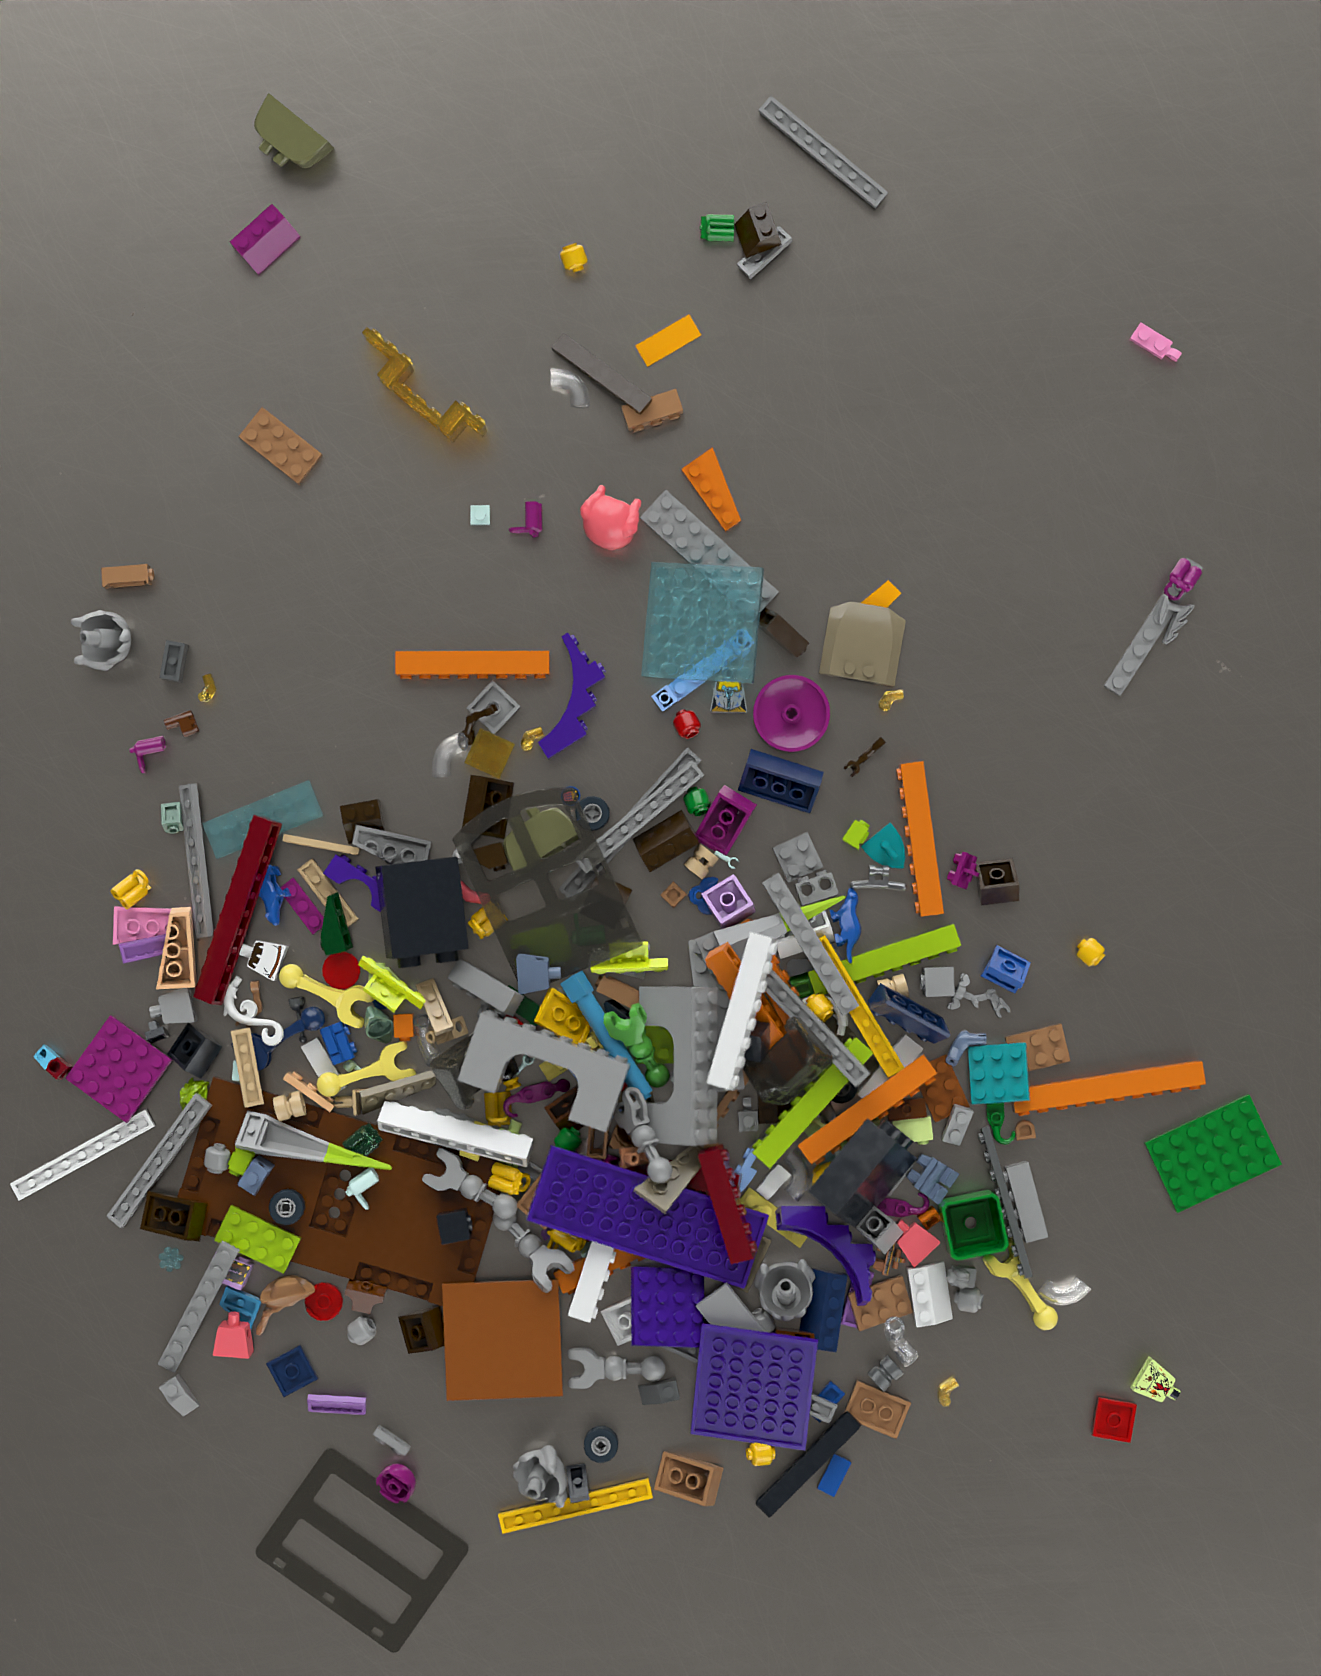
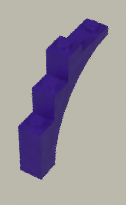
M568 632L561 637L569 651L572 662V693L567 709L559 723L548 735L538 742L548 759L587 736L585 731L588 728L584 721H578V718L596 707L594 703L597 701L592 691L588 693L587 690L604 680V673H606L601 663L597 664L595 661L590 664L587 663L589 661L588 656L584 650L582 652L579 651L577 648L579 642L574 635L570 636Z
M780 1206L775 1211L777 1230L791 1231L807 1236L820 1243L836 1257L850 1278L855 1291L857 1306H865L871 1301L872 1289L869 1288L870 1270L868 1268L876 1260L873 1244H851L852 1232L849 1231V1225H827L828 1213L825 1211V1206Z

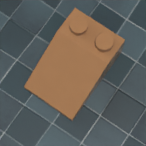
M663 1451L654 1490L702 1506H714L723 1467Z

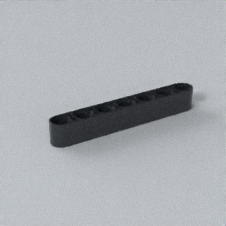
M849 1411L844 1412L756 1500L755 1505L770 1518L859 1430L862 1424Z

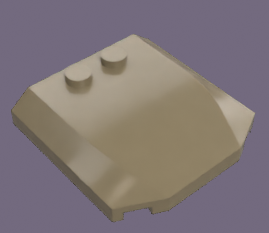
M847 602L831 607L819 674L894 687L906 620L889 608L863 603Z

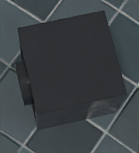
M756 1021L754 1030L750 1032L749 1038L751 1041L749 1048L745 1050L744 1057L745 1060L761 1063L770 1049V1023Z
M467 1207L437 1214L442 1245L471 1239L473 1224L471 1215H468Z

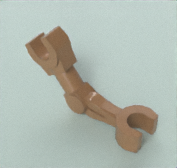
M259 980L250 982V988L253 993V1001L258 1007L257 1015H259L263 1007L259 994Z

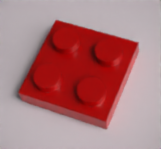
M1098 1397L1091 1435L1131 1443L1137 1404Z

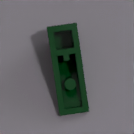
M338 892L327 896L320 936V945L325 952V956L353 948Z

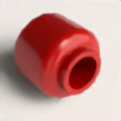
M683 709L676 713L673 725L678 735L686 739L696 736L701 728V723L695 712Z

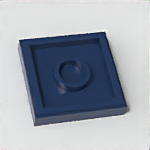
M301 1344L266 1363L283 1397L319 1379Z

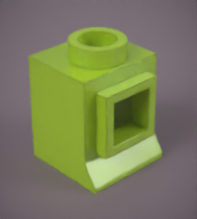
M855 820L842 838L843 841L859 851V844L863 845L870 834L868 832L870 825L863 820L859 822Z
M235 1147L236 1151L233 1152L228 1162V1165H230L228 1169H230L229 1173L239 1177L244 1175L255 1156V1152Z

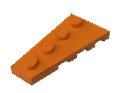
M712 447L683 467L681 471L726 532L738 524L741 519Z

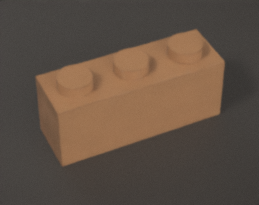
M673 389L651 396L652 402L641 415L627 405L621 406L628 431L638 432L643 430L646 425L657 426L662 424V420L669 418L671 421L680 418V414H683V408L677 390Z

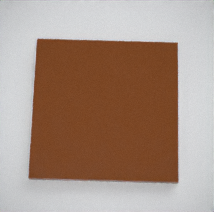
M550 1279L552 1289L548 1293L543 1292L533 1280L442 1284L447 1401L563 1396L559 1279Z

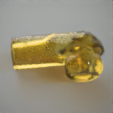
M211 674L202 676L205 687L198 694V699L201 702L210 701L216 692V686Z
M903 689L885 692L879 700V707L883 711H888L894 700L904 699Z
M541 726L526 731L523 734L520 745L524 751H530L534 739L544 735Z
M954 1378L939 1388L938 1401L942 1406L946 1407L951 1404V1391L959 1387Z

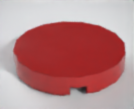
M345 951L329 955L322 967L326 983L336 989H348L359 980L361 967L358 965L359 961L354 955Z
M317 1283L314 1285L315 1292L305 1298V1308L312 1318L319 1321H328L336 1317L341 1311L343 1296L338 1287L332 1283Z

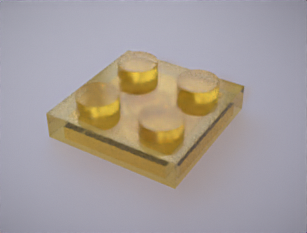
M480 728L464 763L500 779L515 744Z

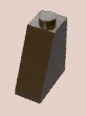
M764 608L753 621L754 624L789 654L797 658L806 651L807 646L810 644L778 613Z

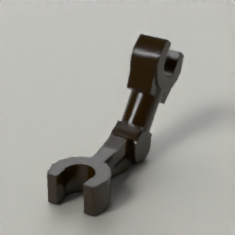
M495 703L466 717V726L458 738L460 743L464 741V737L469 739L468 745L471 746L474 743L473 725L475 721L498 711Z
M880 737L858 757L859 759L856 762L849 761L843 768L845 770L848 767L851 768L853 773L850 776H856L860 771L859 765L886 743L885 740Z

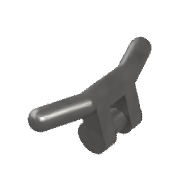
M869 865V880L852 881L850 887L852 889L884 888L905 891L907 884L888 881L889 866L876 867L875 865ZM875 875H882V880H875Z

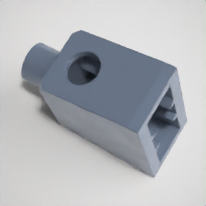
M518 954L516 958L518 993L525 994L548 989L551 984L550 979L561 978V967H550L548 957Z
M258 1155L251 1162L237 1185L256 1196L275 1165Z

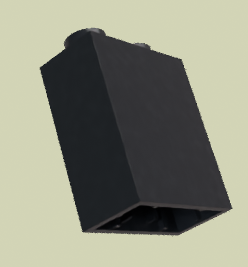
M458 857L375 866L386 958L397 959L398 968L421 966L420 955L435 954L436 963L458 961V950L469 949Z
M867 1118L808 1192L837 1217L855 1228L873 1206L878 1207L916 1161L917 1158L907 1150L913 1141L886 1119L877 1126Z

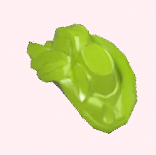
M192 1077L188 1083L184 1084V1087L180 1090V1106L182 1110H184L196 1093L204 1099L207 1098L209 1082L204 1080L193 1081L194 1078Z

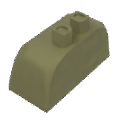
M268 93L254 121L255 130L263 138L259 146L263 153L268 156L273 148H275L278 153L272 160L282 167L290 160L301 168H309L334 149L324 137Z
M533 805L526 810L531 819L524 822L520 815L511 819L514 829L505 837L503 846L509 863L518 877L583 837L574 823L560 809L550 808L540 812Z

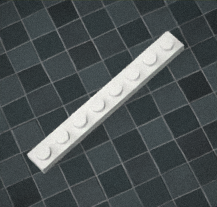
M147 1109L134 1115L128 1123L123 1121L10 1183L20 1201L155 1127V1124Z

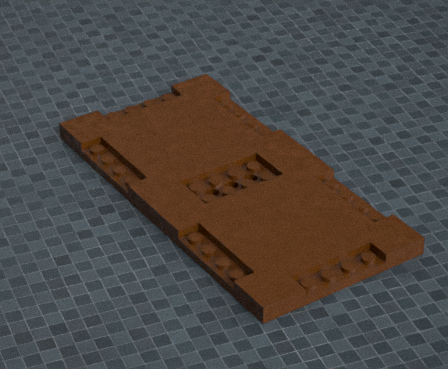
M217 1076L213 1077L206 1099L212 1106L201 1120L184 1180L177 1196L208 1203L201 1235L215 1238L230 1206L234 1205L301 1237L291 1259V1262L348 1279L368 1281L372 1284L385 1286L387 1289L427 1300L429 1303L443 1306V1283L475 1282L493 1221V1206L481 1199L478 1202L474 1201V1199H467L460 1191L452 1188L437 1191L424 1183L422 1178L425 1174H432L437 1177L445 1174L446 1164L437 1156L439 1148H444L459 1156L463 1169L469 1175L478 1176L483 1184H488L490 1177L493 1175L492 1166L494 1163L503 1162L480 1156L479 1160L475 1161L461 1156L460 1150L378 1129V1124L335 1111L329 1112L325 1108L305 1103L306 1115L299 1117L291 1115L290 1119L281 1122L349 1151L388 1164L392 1169L374 1168L379 1176V1181L361 1193L370 1207L366 1210L353 1194L348 1196L345 1192V1197L338 1199L335 1196V1191L338 1188L347 1191L349 1181L369 1167L255 1154L253 1160L260 1155L275 1166L256 1196L237 1185L243 1175L235 1176L229 1173L230 1169L223 1171L221 1174L207 1171V1168L204 1166L205 1153L208 1147L218 1143L225 1145L232 1156L233 1152L236 1151L235 1143L247 1111L265 1114L278 1120L274 1109L273 1097L281 1095L262 1090L264 1104L244 1107L240 1083ZM342 1170H348L351 1173L349 1180L345 1181L340 1177ZM488 1185L486 1187V1189H488L489 1191L493 1192L498 1196L501 1193V1191L492 1189ZM284 1189L296 1190L305 1201L304 1214L298 1221L289 1225L277 1223L269 1213L271 1198ZM331 1207H337L340 1210L338 1217L334 1218L330 1215L329 1210ZM467 1207L468 1215H471L473 1224L471 1239L442 1245L437 1214Z

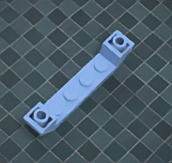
M743 628L726 643L651 697L661 711H665L740 657L755 642Z

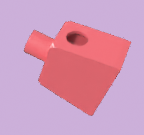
M902 1219L896 1223L904 1232L896 1242L914 1268L941 1243L934 1235L915 1221L910 1226Z
M229 1312L228 1320L222 1321L218 1326L213 1356L249 1359L254 1352L250 1324L240 1321L239 1312Z

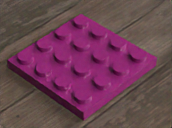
M110 1015L65 1079L125 1123H128L172 1062V1059Z

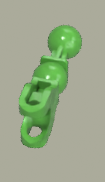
M641 1004L631 1005L630 1019L619 1018L613 1011L605 1013L603 1022L610 1037L624 1042L626 1047H629L630 1053L636 1057V1063H644L647 1068L645 1079L649 1085L655 1088L665 1086L669 1081V1070L665 1065L657 1063L654 1059L655 1047L652 1045L651 1039L645 1035L647 1014Z

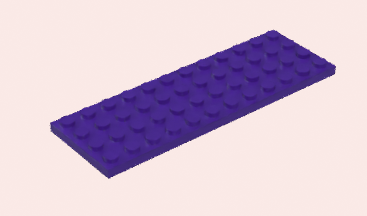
M551 1145L526 1217L527 1221L745 1289L755 1256L752 1260L735 1264L730 1263L710 1196L685 1188L664 1214L634 1192V1188L645 1182L649 1176ZM745 1207V1218L752 1228L751 1238L752 1241L756 1242L758 1250L769 1215Z

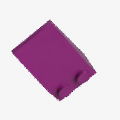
M724 785L696 831L701 843L713 851H718L727 856L757 804Z

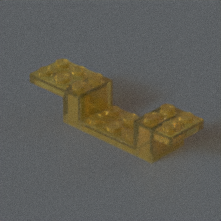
M366 327L363 330L362 334L365 340L389 359L377 374L380 382L454 443L468 425L482 437L488 432L485 420L478 414L474 416L464 402L458 403L455 400L443 416L434 407L429 409L426 401L419 395L415 397L411 389L405 384L406 380L414 372L411 359L405 353L400 355L396 349L397 347L389 340L385 342L381 337L382 335L376 329L370 330Z

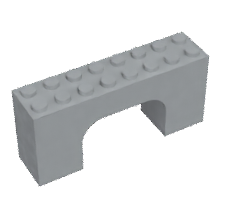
M639 987V1003L647 1014L645 1026H662L666 1028L672 1035L674 1042V1089L672 1096L668 1101L646 1102L647 1115L650 1120L648 1126L654 1130L655 1139L659 1140L658 1143L688 1146L717 1144V1086L707 1083L717 1049V987Z
M491 1010L480 1013L458 1081L496 1093L499 1091L509 1061L517 1054L530 1055L569 1069L578 1080V1093L569 1120L603 1132L609 1129L631 1063L627 1062L628 1058L620 1055L616 1057L609 1056L610 1052L603 1049L592 1050L590 1049L591 1045L586 1043L574 1044L572 1043L573 1039L565 1036H560V1038L554 1037V1032L545 1029L541 1032L537 1031L534 1025L523 1023V1025L517 1024V1019L511 1017L500 1018V1014Z

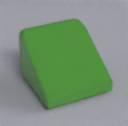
M807 972L790 977L792 987L795 986L800 994L799 998L814 994Z

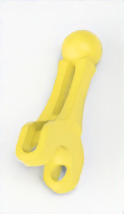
M295 964L285 965L279 972V980L284 987L290 989L297 987L322 997L336 1007L341 1022L355 1028L363 1027L364 1019L354 1011V1002L361 1000L369 1003L375 1000L363 991L364 986L354 985L347 990L336 989L303 974L302 969Z
M401 1041L385 1046L381 1051L379 1060L360 1070L339 1075L332 1072L323 1073L317 1080L319 1093L326 1097H332L340 1091L341 1087L373 1076H385L390 1081H396L416 1075L414 1069L400 1070L394 1064L396 1054L407 1048V1042Z
M1008 1238L1009 1246L1007 1248L1009 1257L1005 1262L1000 1263L991 1254L983 1256L982 1260L992 1275L1008 1278L1019 1289L1032 1312H1034L1033 1321L1039 1329L1050 1330L1056 1326L1058 1315L1055 1309L1045 1305L1031 1286L1028 1278L1024 1279L1023 1275L1019 1276L1017 1270L1019 1260L1018 1257H1014L1011 1246L1014 1245L1012 1238Z

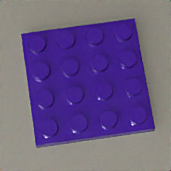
M631 1267V1346L699 1348L701 1327L704 1321L696 1304L704 1299V1276L679 1268Z

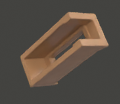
M148 564L101 568L102 587L105 589L109 587L120 588L152 585V580H154V570Z
M605 973L603 977L599 975L594 985L597 987V992L631 1008V1005L639 1003V990L611 976L607 978Z
M589 1127L586 1156L600 1161L606 1159L608 1155L609 1129L604 1132L603 1149L594 1148L595 1128Z

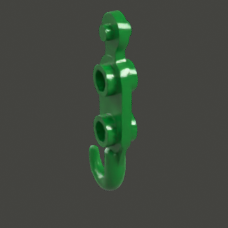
M1004 1103L986 1104L987 1120L993 1131L994 1139L1003 1145L1010 1144L1015 1138V1131H1012L1008 1139H1003L1000 1135L1005 1118Z

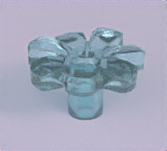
M166 1247L164 1253H160L158 1256L160 1260H163L159 1263L160 1267H166L167 1272H172L173 1267L179 1269L181 1267L179 1261L183 1260V1255H177L179 1249L174 1248L171 1251L170 1247Z

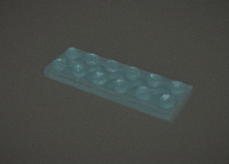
M310 780L204 822L202 825L215 857L219 859L243 848V842L247 836L253 815L264 816L282 823L280 833L324 815Z

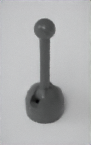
M303 996L288 999L289 1006L292 1010L296 1011L298 1020L301 1016L300 1010L304 1007ZM304 1031L300 1032L299 1041L301 1043L307 1041Z

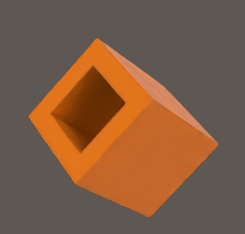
M414 1013L394 1014V1038H399V1041H411L410 1037L415 1036Z

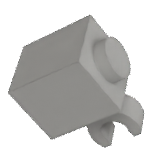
M743 1097V1110L737 1111L739 1132L759 1130L757 1109L751 1110V1097Z

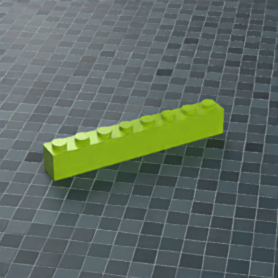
M950 924L853 956L852 963H849L848 959H844L841 962L852 981L859 984L867 981L866 977L871 975L877 978L885 975L884 971L891 969L892 972L903 969L902 965L910 963V966L921 963V959L926 957L929 960L940 957L939 953L944 951L947 954L958 951L957 947H960L961 943L955 925ZM815 970L807 972L814 994H828Z
M857 1037L849 1038L844 1043L847 1049L862 1064L873 1054ZM829 1060L831 1064L827 1068L823 1067L816 1074L818 1076L814 1083L810 1081L804 1087L806 1092L801 1097L799 1095L796 1096L790 1103L792 1107L788 1112L784 1110L778 1116L780 1121L775 1126L771 1124L764 1132L766 1136L762 1140L758 1139L752 1145L753 1151L751 1153L769 1169L849 1081L831 1060Z

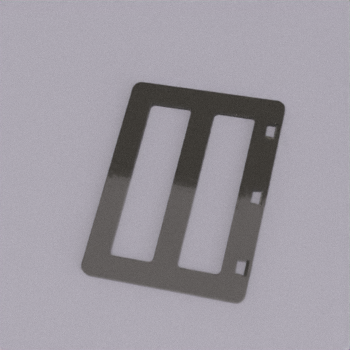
M328 1448L323 1452L259 1543L255 1551L256 1556L388 1651L397 1652L468 1553V1544L410 1502L403 1503L404 1501H399V1503H394L387 1500L380 1493L381 1488L379 1484L378 1486L376 1485L377 1479L337 1450ZM331 1474L337 1475L443 1551L442 1557L426 1579L417 1576L314 1502V1497ZM299 1519L305 1520L411 1596V1601L395 1623L388 1622L283 1547V1541ZM277 1557L286 1563L284 1569L273 1562ZM325 1592L335 1598L332 1603L322 1597ZM374 1627L383 1632L381 1638L371 1632Z

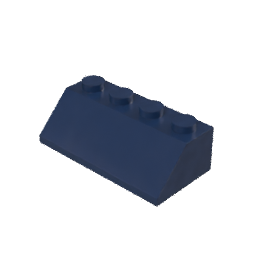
M751 749L738 791L811 813L824 772Z
M882 983L879 984L868 1000L870 1011L876 1016L882 1015L888 1022L893 1025H900L908 1033H915L924 1042L929 1041L935 1044L949 1038L951 1035L943 1017Z
M811 1268L815 1274V1279L812 1283L813 1296L809 1306L806 1308L805 1315L801 1317L799 1330L814 1333V1339H818L817 1350L837 1353L848 1275L845 1272Z

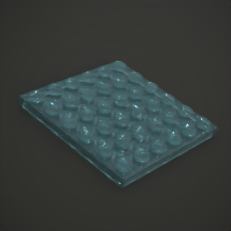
M651 562L641 676L754 684L764 568Z

